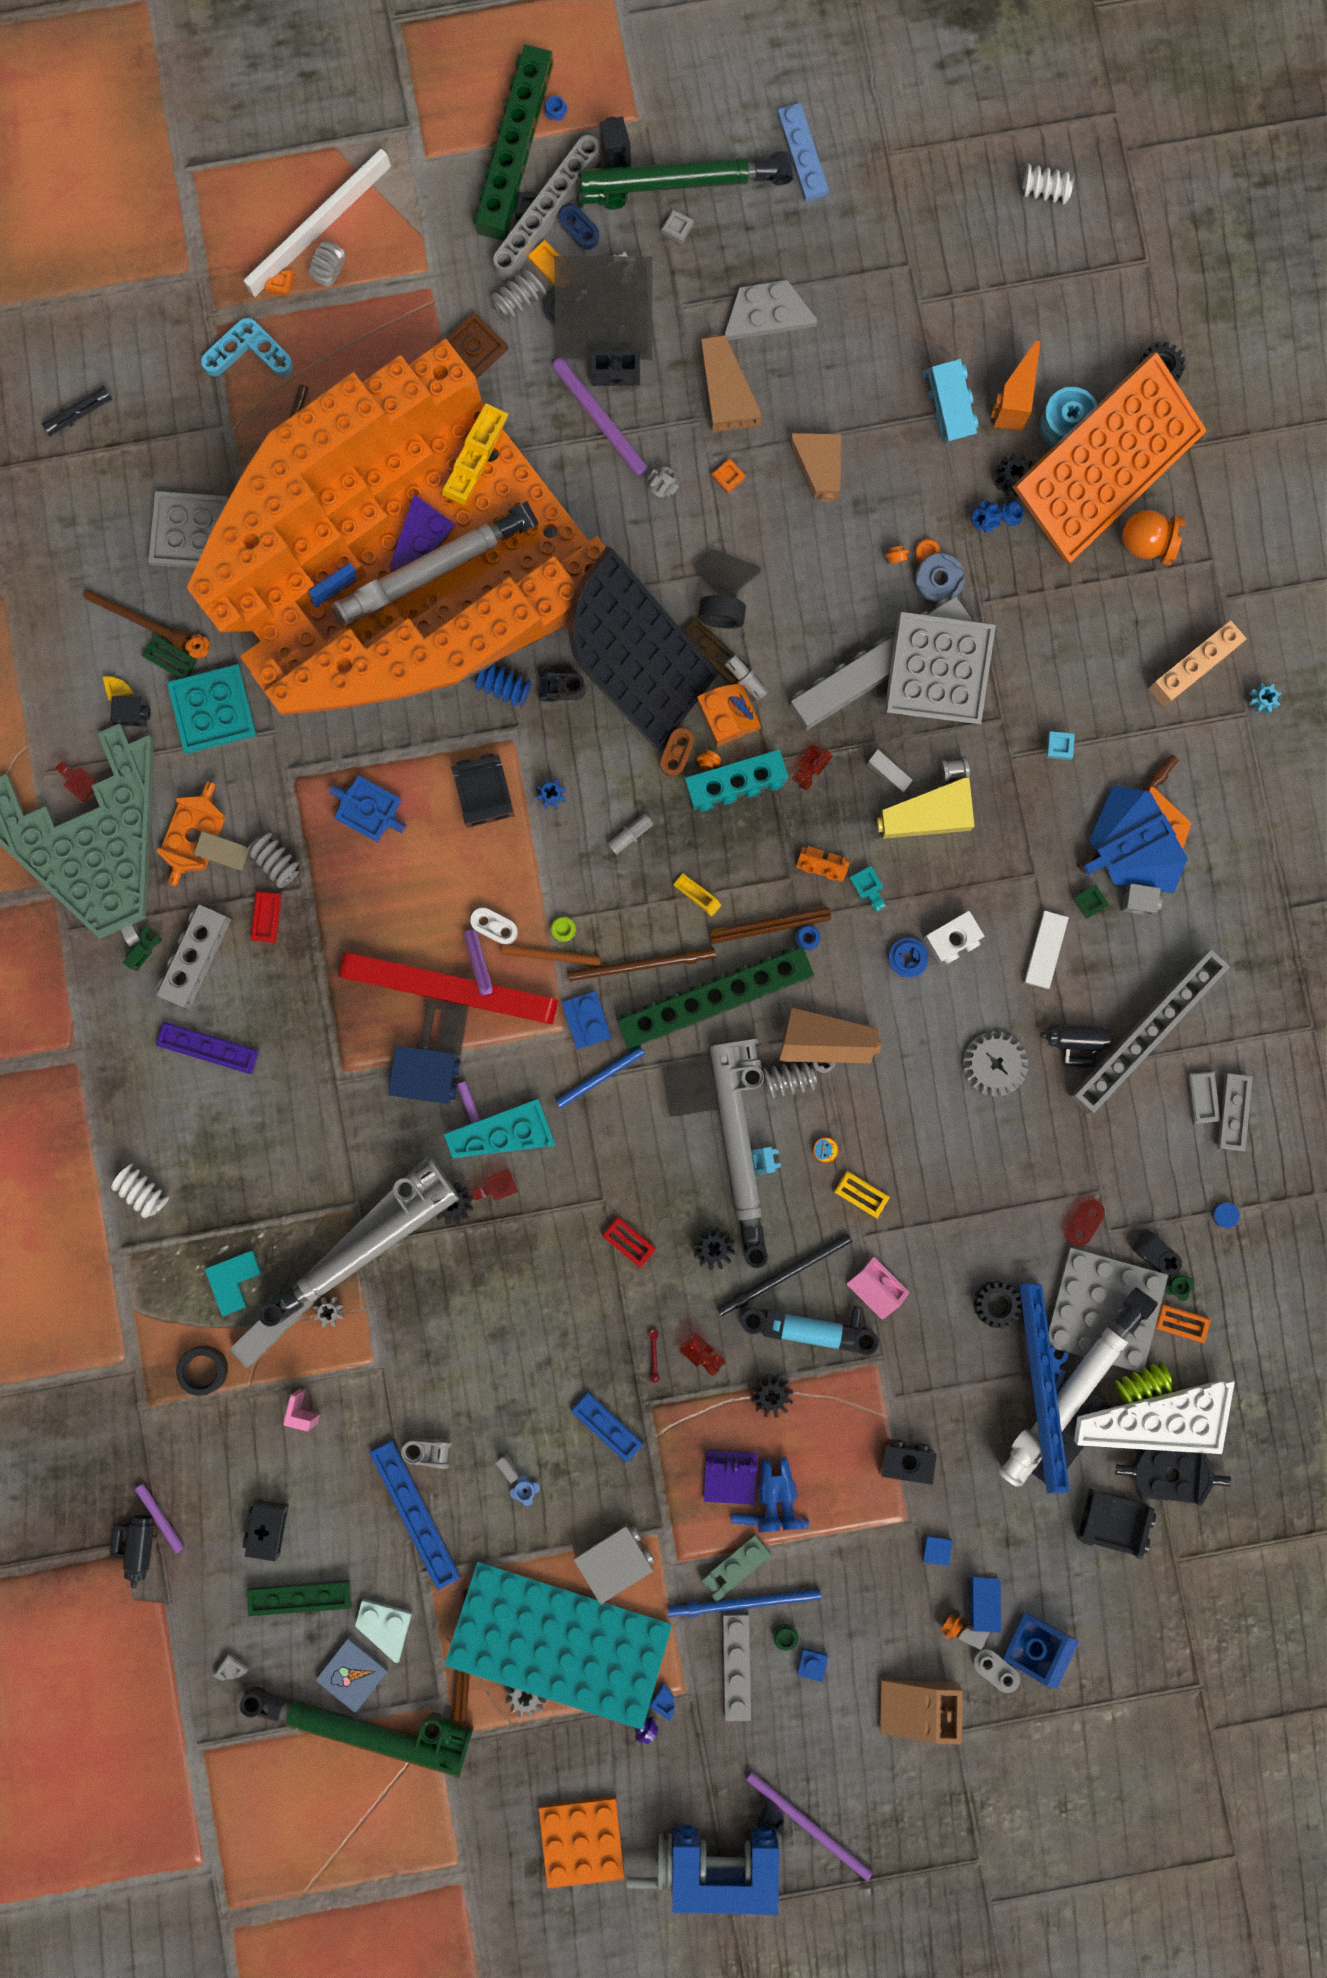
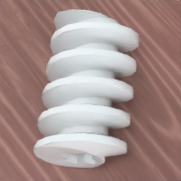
M1028 164L1022 183L1025 197H1028L1030 192L1034 191V199H1037L1040 193H1043L1044 201H1047L1048 197L1053 195V203H1056L1061 196L1062 203L1065 205L1071 196L1076 173H1074L1070 180L1068 171H1065L1060 178V171L1058 169L1051 176L1050 168L1047 167L1041 174L1040 166H1036L1032 172L1031 164Z
M130 1164L118 1174L111 1188L113 1191L120 1190L119 1196L121 1198L127 1197V1204L135 1203L133 1208L135 1211L142 1210L141 1217L153 1216L168 1202L170 1197L167 1196L160 1199L162 1190L160 1189L153 1193L152 1190L155 1184L151 1183L146 1186L145 1182L148 1177L144 1176L138 1179L140 1170L137 1169L134 1172H130L133 1165Z

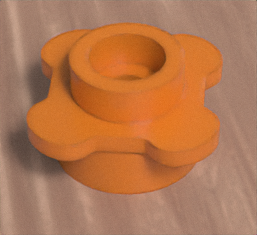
M951 1614L943 1625L940 1632L946 1635V1640L950 1636L956 1638L963 1627L959 1623L962 1618L961 1616L957 1618Z

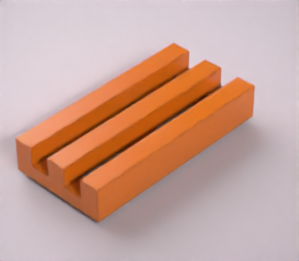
M1161 1304L1155 1328L1205 1343L1211 1319ZM1169 1311L1204 1322L1203 1327L1165 1316V1313ZM1163 1320L1200 1331V1337L1163 1326Z

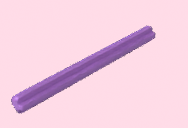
M559 357L552 363L553 369L637 476L642 475L647 470L646 464L566 361Z

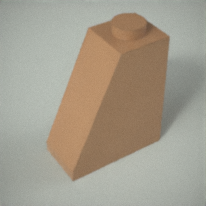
M792 433L791 449L813 498L820 499L821 502L825 503L838 500L841 476V434Z

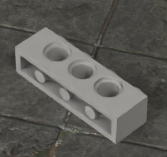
M198 905L197 909L192 910L188 920L190 922L188 929L182 932L179 937L178 945L180 946L176 954H173L168 961V972L165 977L163 976L157 985V990L159 991L156 996L181 1007L191 1008L232 919L201 905ZM206 927L208 931L207 936L199 940L198 931ZM196 950V960L189 963L187 959L188 953ZM184 972L186 974V981L184 984L178 985L177 977L180 973Z

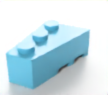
M961 359L933 366L922 371L923 378H929L932 391H929L928 394L930 400L934 399L937 410L935 417L943 443L976 434V428L979 426L978 418L972 412L973 396L971 390L967 389L965 379H967L968 374L965 364L961 363Z

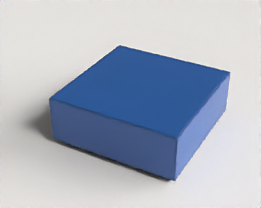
M926 1535L923 1562L949 1566L953 1540Z

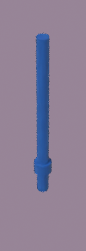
M820 1589L703 1603H698V1600L688 1601L686 1605L669 1606L668 1614L669 1617L684 1615L699 1617L701 1613L820 1600L821 1592Z

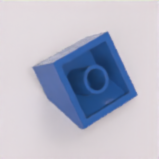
M1024 1613L1003 1660L1043 1685L1058 1688L1079 1640L1028 1613Z

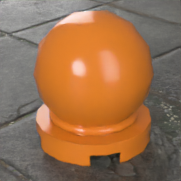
M1142 510L1131 516L1123 528L1122 541L1124 547L1131 555L1139 559L1151 560L1159 556L1161 564L1171 566V560L1176 559L1181 545L1182 537L1178 536L1180 526H1185V517L1173 515L1171 520L1168 521L1162 513L1155 510Z

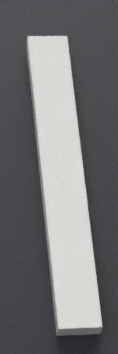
M382 149L377 151L244 279L250 294L256 297L264 289L269 278H273L281 273L391 167L387 153Z

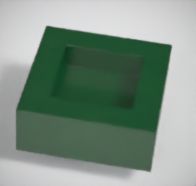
M1096 884L1073 898L1086 919L1109 905Z

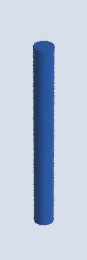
M640 1046L556 1099V1102L560 1108L564 1107L645 1055Z

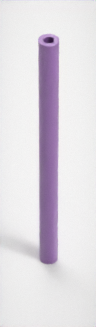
M752 1771L748 1773L745 1778L748 1783L778 1805L784 1813L866 1881L871 1878L873 1872L756 1774Z

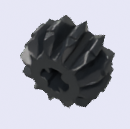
M1012 454L1010 460L1004 457L1001 460V465L996 466L995 472L997 474L994 477V481L1000 482L997 487L998 490L1006 489V496H1009L1012 491L1015 497H1019L1012 486L1031 469L1033 464L1032 461H1024L1025 455H1021L1020 459H1017L1016 455Z
M458 1182L455 1183L454 1190L459 1196V1200L456 1201L459 1203V1206L454 1207V1210H450L449 1206L436 1217L440 1220L446 1215L445 1224L447 1225L451 1223L452 1216L457 1225L461 1223L459 1214L464 1219H468L469 1215L464 1210H474V1206L467 1205V1201L474 1200V1197L468 1196L465 1198L464 1196L469 1191V1188L465 1187L459 1192L460 1183Z
M719 1227L715 1228L714 1235L712 1236L710 1229L706 1228L707 1238H704L700 1233L697 1235L702 1244L693 1243L694 1248L702 1250L695 1252L694 1257L704 1256L699 1262L701 1266L709 1260V1270H713L714 1262H717L719 1269H723L720 1260L724 1259L726 1263H731V1259L726 1256V1253L733 1255L735 1250L727 1249V1246L733 1245L735 1242L733 1239L724 1241L729 1235L727 1231L719 1237ZM718 1242L720 1244L718 1247L720 1253L716 1255L714 1252L713 1255H710L708 1253L710 1251L708 1244Z
M766 1374V1383H763L759 1378L756 1380L760 1389L757 1387L751 1388V1392L758 1394L751 1398V1402H760L755 1407L757 1412L765 1407L764 1417H768L770 1410H773L774 1417L778 1418L779 1413L777 1409L780 1408L782 1412L787 1413L788 1410L783 1404H793L792 1399L785 1397L792 1395L793 1390L785 1389L789 1384L788 1380H784L779 1384L780 1375L776 1374L774 1381H771L770 1375ZM769 1390H773L775 1394L779 1393V1396H775L776 1400L773 1402L769 1398H765V1395H769Z

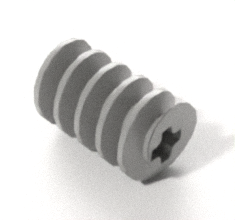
M529 270L522 272L523 277L516 276L515 283L509 281L507 288L502 286L499 289L500 295L496 292L491 295L496 311L506 323L508 322L507 313L513 318L516 316L514 308L520 312L523 311L521 303L524 302L527 306H531L529 297L537 301L539 300L538 291L546 295V291L539 279Z
M270 832L257 838L248 847L247 852H250L251 858L257 859L256 863L259 866H264L263 871L266 874L270 873L269 878L272 881H276V886L282 888L297 877L299 871L296 872L295 869L299 863L296 861L289 864L292 858L291 854L285 857L282 856L286 849L284 847L276 849L279 841L270 842L269 840L273 835Z
M794 1062L791 1063L790 1070L783 1064L781 1065L780 1072H778L775 1066H772L770 1074L766 1068H763L766 1089L772 1098H776L777 1090L780 1091L782 1096H785L787 1088H789L793 1095L798 1086L802 1093L805 1092L806 1085H809L811 1090L815 1091L817 1077L814 1062H810L809 1067L806 1062H801L800 1069Z

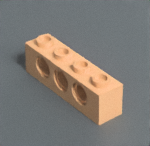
M1230 620L1154 682L1148 690L1165 707L1240 646L1247 638Z

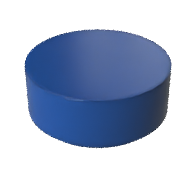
M1223 1202L1214 1207L1212 1218L1218 1226L1231 1228L1238 1223L1240 1213L1234 1204Z

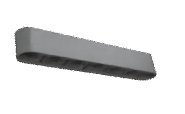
M585 135L578 140L496 251L493 261L496 274L500 279L508 281L516 276L527 261V255L538 246L558 219L562 208L567 206L575 196L578 171L572 172L571 170L594 169L599 163V142L594 136ZM586 150L593 151L591 153H585ZM560 187L566 188V189L563 190V191H558V190H556L557 188H560ZM545 206H550V207H552V208L549 209V210H544V209H542V208L545 207ZM531 225H537V226H538V227L535 228V229H530V228H528V227L531 226ZM516 244H524L521 248L514 247ZM505 262L510 263V265L507 267L500 266L502 263Z

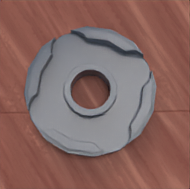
M946 553L934 554L925 558L919 564L915 574V584L918 592L926 600L933 603H939L945 598L953 599L961 592L964 585L962 565L955 557ZM937 571L943 572L946 576V581L943 585H938L934 581V575Z

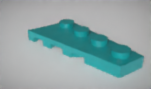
M539 1099L443 1134L452 1158L556 1146Z

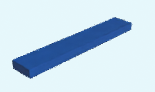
M392 1439L371 1450L369 1453L437 1591L459 1580L461 1575L394 1440Z

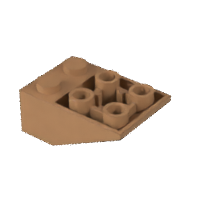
M881 1680L880 1734L936 1744H962L963 1690L959 1683Z

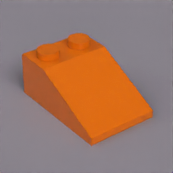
M1036 340L1006 382L1002 392L997 393L996 401L993 403L991 418H995L993 427L1023 430L1032 411L1041 341Z

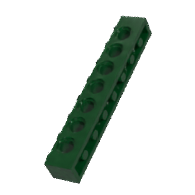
M524 44L522 54L517 56L516 76H512L510 81L511 95L510 98H506L504 103L505 117L504 120H500L498 125L499 139L498 142H494L491 156L493 161L491 165L488 164L485 179L487 183L480 191L479 201L481 205L479 209L475 210L473 224L476 225L478 235L505 241L517 202V194L521 187L554 65L552 51ZM522 97H529L526 100L521 99ZM516 119H523L521 122H515ZM510 141H517L515 144H508ZM505 163H510V164H511L510 166H507V167L502 166V165L505 164ZM499 185H504V186H505V187L502 188V189H497V188H496V187L499 186ZM491 208H499L497 211H490Z
M792 946L783 950V955L780 957L767 956L760 959V964L751 968L750 964L737 968V974L728 977L727 973L713 978L714 983L706 986L703 982L690 987L691 992L681 995V992H676L667 996L668 1001L658 1004L657 1001L644 1005V1010L636 1014L634 1010L621 1014V1020H618L617 1023L628 1050L812 978L814 973L804 948L797 949L796 946ZM780 963L788 964L791 969L790 974L786 976L780 975L777 971V965ZM757 972L765 973L768 978L767 983L763 985L757 984L754 981V975ZM734 981L742 982L745 987L744 992L741 994L733 993L730 987ZM712 990H717L720 992L722 999L718 1003H711L707 998V994ZM689 999L697 1001L699 1008L691 1013L685 1010L684 1003ZM670 1008L675 1012L674 1020L666 1022L661 1018V1012L664 1009ZM646 1017L652 1021V1027L648 1031H642L638 1028V1022L641 1018Z

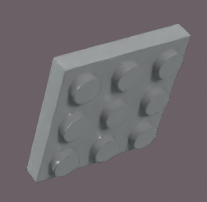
M155 491L148 563L154 566L196 568L209 536L229 497Z

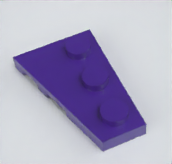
M415 494L389 567L392 572L439 548L455 528V524Z

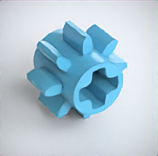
M1261 683L1257 686L1258 690L1253 689L1249 693L1253 698L1248 705H1253L1256 709V714L1264 710L1266 715L1272 712V707L1277 708L1280 706L1277 699L1281 692H1277L1274 689V684L1265 687L1264 683Z

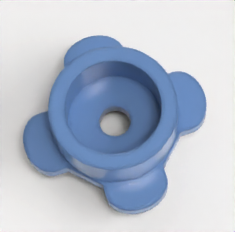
M521 1475L517 1479L518 1483L515 1488L511 1489L510 1496L523 1502V1505L530 1506L533 1503L532 1498L535 1493L540 1491V1485L537 1482L529 1481L527 1476Z

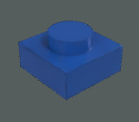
M802 1648L797 1676L823 1682L828 1654Z

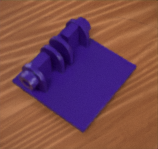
M707 1450L704 1502L755 1505L757 1453Z

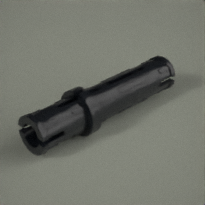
M102 386V388L65 410L61 408L59 410L60 413L41 424L51 437L67 426H74L73 423L113 399L105 387Z

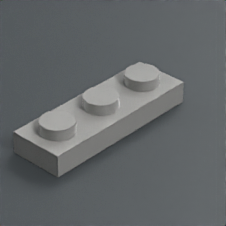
M1225 1074L1218 1149L1242 1152L1246 1150L1252 1076Z

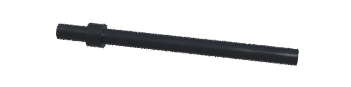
M848 1233L746 1292L743 1293L741 1291L735 1294L732 1300L717 1308L718 1312L723 1317L738 1307L742 1309L749 1305L748 1302L852 1243V1239Z

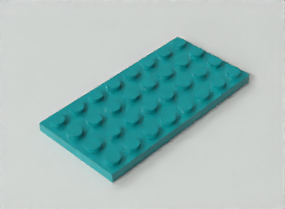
M477 1562L444 1666L643 1730L672 1624L607 1603L600 1604L598 1600Z

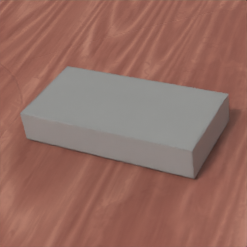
M1215 1073L1187 1074L1193 1124L1220 1121Z

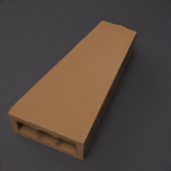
M714 334L701 339V354L712 432L760 426V409L726 336Z
M791 1008L780 1060L788 1062L871 1063L874 1054L878 1055L880 1052L882 1040L878 1039L879 1029Z

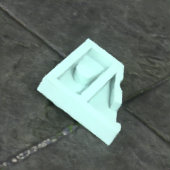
M363 1599L355 1627L390 1659L399 1663L412 1611Z

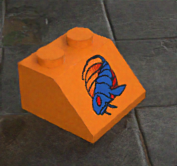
M739 684L722 686L697 696V705L716 748L761 729V725L743 686Z

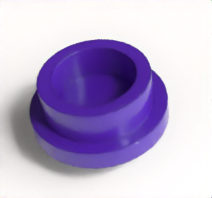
M653 1718L645 1719L643 1730L635 1728V1739L639 1743L649 1744L657 1735L658 1726Z

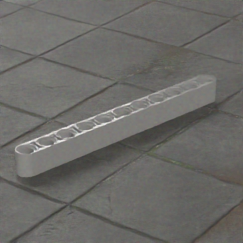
M429 1157L424 1158L412 1171L417 1172L427 1165ZM407 1182L401 1186L402 1195L408 1197L412 1193V1186ZM393 1189L305 1276H308L317 1267L402 1209V1206L394 1196ZM321 1294L313 1302L309 1300L304 1302L303 1308L278 1325L268 1327L259 1320L229 1351L248 1369L324 1294ZM273 1307L268 1311L269 1318L273 1321L278 1319V1311Z

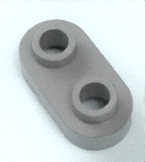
M983 1647L982 1650L978 1649L974 1653L973 1665L975 1669L997 1689L1004 1693H1011L1018 1688L1020 1684L1018 1672L994 1650ZM986 1659L991 1660V1665L988 1667L983 1666V1662ZM1010 1676V1683H1003L1004 1677Z

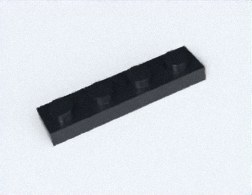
M1091 1392L1062 1431L1067 1469L1084 1448L1083 1445H1077L1074 1442L1077 1418L1082 1415L1113 1408L1094 1392ZM1041 1459L1032 1471V1474L1045 1483L1043 1460Z

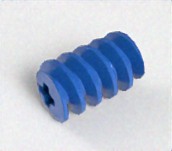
M495 663L480 672L475 687L477 690L484 688L485 694L493 692L494 698L497 699L502 696V700L505 703L511 699L512 706L515 707L520 703V708H522L530 692V679L525 684H522V675L513 680V671L505 676V668L502 667L496 672Z

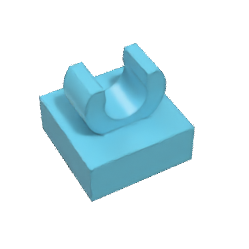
M1050 731L1048 733L1046 758L1071 760L1073 758L1075 734Z
M772 1147L751 1150L755 1175L776 1172L775 1169L781 1167V1163L774 1164L773 1154L779 1153L777 1149L772 1150Z

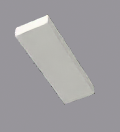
M1043 911L1024 983L1050 989L1069 917Z

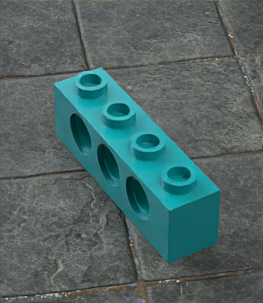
M779 749L685 778V785L693 811L699 809L700 812L713 809V805L723 802V805L734 803L737 801V797L743 795L750 798L761 794L760 790L770 788L771 791L780 789L785 786L784 783L788 781L789 777ZM758 770H763L766 772L767 778L759 781L754 777V773ZM734 777H739L743 780L744 785L740 788H735L731 785L730 781ZM715 784L719 786L721 791L716 795H711L707 792V787Z

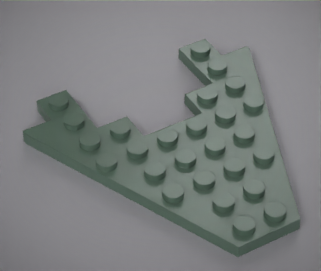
M120 723L97 733L114 776L92 785L100 806L99 808L56 826L51 811L46 806L25 815L11 777L8 774L0 777V845L100 939L145 919L147 915L154 740L148 735L130 743L124 727Z

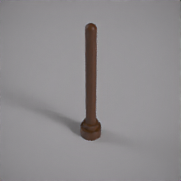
M90 590L84 592L83 596L85 599L170 639V643L179 650H186V642L191 639V633L183 629H169Z

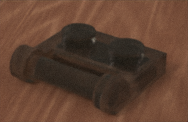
M424 999L423 1007L426 1008L421 1039L417 1042V1049L462 1056L469 1006ZM435 1009L442 1010L437 1044L430 1043Z

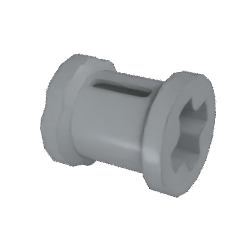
M966 756L961 757L960 760L948 762L942 760L940 762L941 775L944 782L949 781L951 778H969L970 770Z

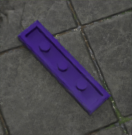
M166 1022L162 1024L155 1045L251 1075L260 1052Z

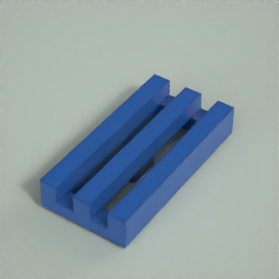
M348 563L308 591L310 601L315 608L357 581L356 570L351 563Z

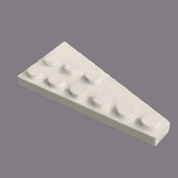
M1227 1378L1079 1416L1077 1418L1074 1442L1077 1445L1222 1454L1235 1381Z

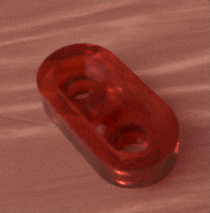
M1086 1200L1079 1205L1065 1228L1064 1235L1069 1244L1082 1247L1089 1243L1105 1216L1102 1204L1095 1200ZM1094 1208L1096 1210V1215L1091 1218L1088 1214L1089 1209ZM1078 1229L1083 1232V1236L1080 1239H1077L1075 1236V1232Z

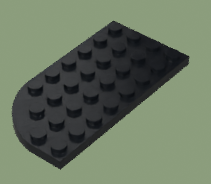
M606 546L584 574L574 593L568 621L570 647L574 659L581 670L654 748L661 750L672 732L677 729L697 703V696L704 694L717 677L718 672L614 549Z

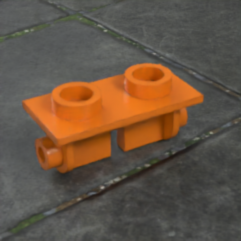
M810 846L807 848L802 847L796 868L802 869L807 873L825 876L830 880L844 881L850 861L845 860L846 857L829 853L826 860L822 859L823 850Z

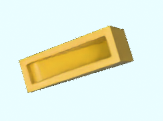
M683 873L673 884L674 887L711 917L721 907L717 898Z

